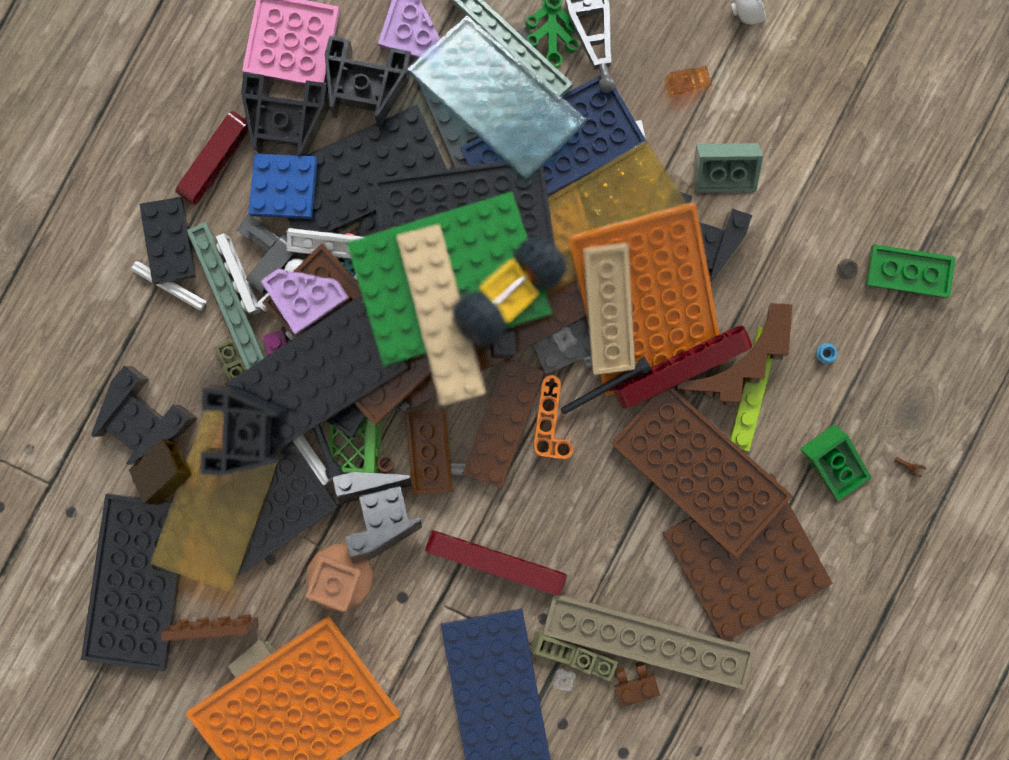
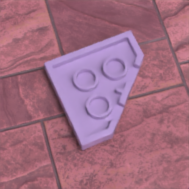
M392 0L378 42L379 47L388 50L396 48L411 51L412 57L437 65L443 48V42L421 1Z
M277 269L261 280L295 334H299L350 299L340 283L334 279Z

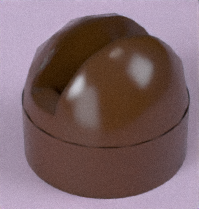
M388 455L381 456L377 462L378 468L384 473L392 471L395 465L394 460ZM391 461V464L385 469L382 468V466Z

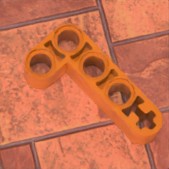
M549 375L544 378L541 384L533 449L540 456L567 459L573 453L572 444L566 440L554 438L561 382L558 377ZM550 379H553V383L557 384V387L552 389V394H556V398L543 396L544 392H549V387L545 383L549 382ZM547 399L552 400L554 403V408L551 411L543 409L542 404ZM543 420H548L551 423V429L547 432H543L540 429V423ZM540 441H546L548 443L547 451L539 452L537 444ZM563 443L567 444L569 447L568 453L560 455L558 453V446Z

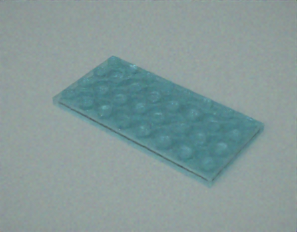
M468 15L407 68L411 76L526 179L586 124L585 117Z

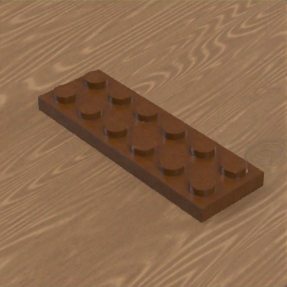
M512 359L504 360L464 468V475L502 488L544 371Z

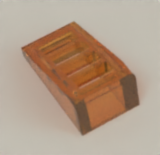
M707 66L672 71L665 77V84L670 97L712 86ZM699 73H700L702 82H699V78H698V75H697V74H699Z

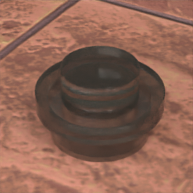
M844 259L837 265V274L844 280L852 279L858 273V266L851 259Z

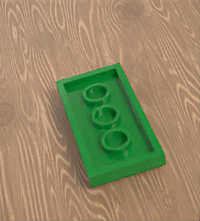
M873 244L870 249L865 286L947 299L950 298L956 257Z

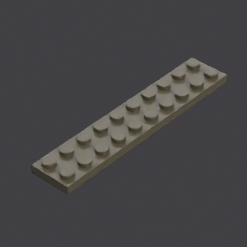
M555 594L552 596L543 629V635L743 690L746 688L756 650L754 647L722 640L718 637Z

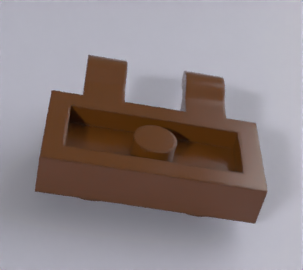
M644 662L635 664L639 678L628 681L623 667L616 669L620 684L614 685L621 708L660 696L654 674L648 675Z

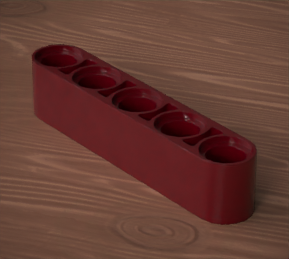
M235 111L228 113L177 185L176 194L192 205H196L202 199L248 134L249 129L245 118Z

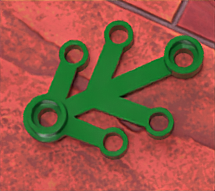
M542 0V8L527 17L525 26L529 30H534L539 20L547 14L548 22L534 34L528 35L526 41L536 48L539 40L548 33V54L546 59L553 61L555 65H552L558 69L562 63V56L557 52V36L565 43V50L568 53L576 51L578 41L569 35L574 34L575 30L569 27L572 24L569 16L562 9L561 0ZM556 16L565 24L564 29L556 22Z

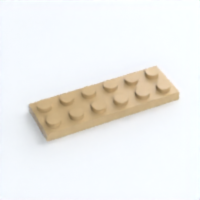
M624 243L584 248L583 258L592 373L596 375L634 370L635 358L628 245Z

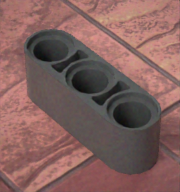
M283 235L248 274L246 281L260 293H266L267 290L261 280L277 269L285 270L287 263L295 259L300 252L287 251V236Z

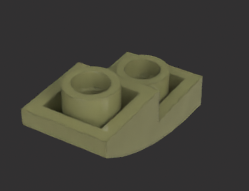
M233 338L215 345L214 348L224 365L223 369L229 381L246 370Z
M578 646L571 666L589 675L592 673L611 682L619 661Z

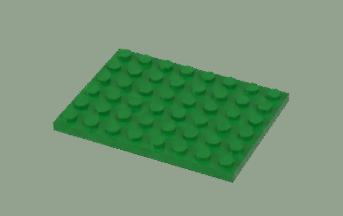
M512 192L346 242L384 366L428 353L397 235L440 224L459 298L469 292H481L478 287L509 259H513L516 249L523 241L527 240ZM537 290L539 294L509 322H506L505 329L552 315L545 290Z

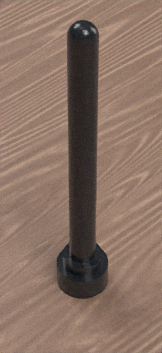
M645 356L637 360L638 363L635 364L634 370H627L561 408V413L567 414L638 374L646 375L652 372L650 364Z
M318 425L313 431L327 464L325 465L326 470H324L327 478H332L342 474L343 470L341 465L334 461L321 425Z

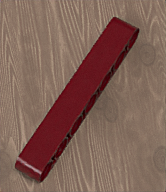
M745 326L733 327L651 367L652 372L646 375L638 374L614 387L613 391L621 408L634 406L752 348V343Z
M431 530L425 547V551L430 554L555 595H561L567 578V574L434 530Z

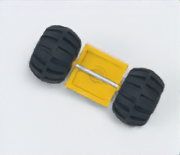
M542 236L531 237L523 241L516 249L514 258L509 259L478 287L481 292H469L457 300L451 315L457 329L466 339L477 346H486L497 341L504 332L506 322H509L539 294L537 290L551 289L561 282L567 269L566 260L562 252L554 243Z

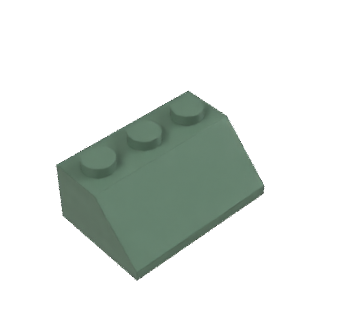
M696 144L694 157L695 193L756 192L763 160L759 144Z

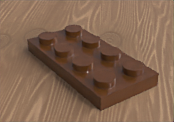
M445 408L405 412L412 494L453 492Z
M250 614L240 615L236 619H230V616H221L217 620H209L208 617L196 619V622H189V619H181L175 621V624L169 625V628L162 631L161 638L162 641L247 635L258 626V617H251Z

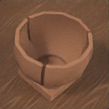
M332 544L319 550L307 568V593L305 597L313 600L324 609L346 612L360 605L372 588L373 569L369 560L353 564L347 544Z

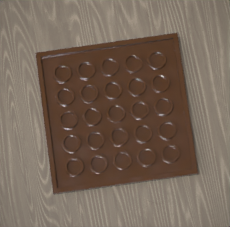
M789 502L785 504L738 558L732 556L691 517L663 531L672 551L722 640H731L833 584Z

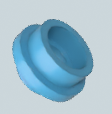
M830 343L821 344L816 350V357L821 363L830 364L837 358V349ZM824 350L829 352L827 358L823 355Z

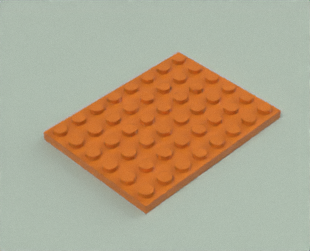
M694 202L568 237L587 323L588 311L583 249L624 243L628 245L635 364L638 363L637 360L645 356L650 366L653 367L720 334L698 213ZM626 371L600 374L601 382L604 384ZM612 388L604 394L605 396H609L615 393Z
M328 615L188 709L186 716L221 760H337L398 719L400 712Z

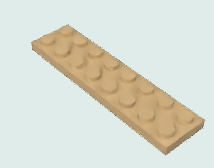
M440 224L397 235L441 405L485 394L472 343L461 334L452 320V309L459 299Z

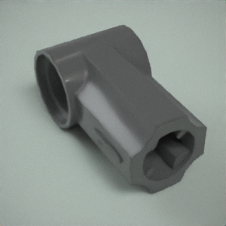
M249 214L236 230L267 251L279 239L276 234L266 229L261 222Z

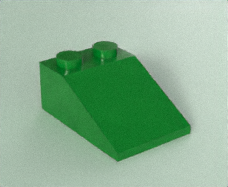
M834 424L800 448L808 463L838 502L872 478L848 435Z

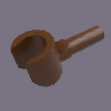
M898 457L894 460L909 469V473L913 476L922 477L917 473L918 468L926 470V467L923 465L911 464Z

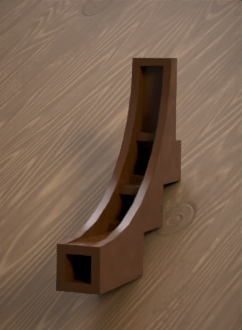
M770 303L762 333L752 350L741 361L728 370L712 377L683 381L678 384V390H682V394L694 395V391L703 392V396L715 397V394L719 393V401L723 402V406L736 407V403H741L743 378L747 379V383H759L760 380L765 379L767 355L773 360H783V356L787 357L789 355L792 304Z

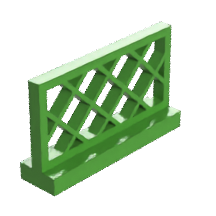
M366 417L365 424L355 436L356 438L361 434L365 439V444L360 449L353 442L355 438H349L339 429L335 433L336 427L330 424L329 448L333 459L340 454L346 461L341 467L343 472L380 473L377 462L380 458L381 421L374 425ZM339 434L347 440L341 448L335 444V438ZM349 444L357 451L350 459L342 452ZM358 455L364 459V468H357L352 463Z

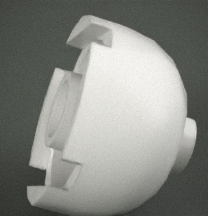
M735 0V3L731 4L734 16L738 15L745 24L754 25L766 21L762 0Z

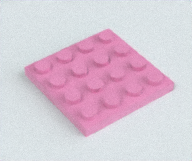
M256 0L242 72L262 74L269 79L305 85L306 80L325 83L327 77L325 51L329 35L335 36L340 13L339 7L307 0Z

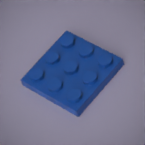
M254 154L248 214L258 217L312 219L317 157Z

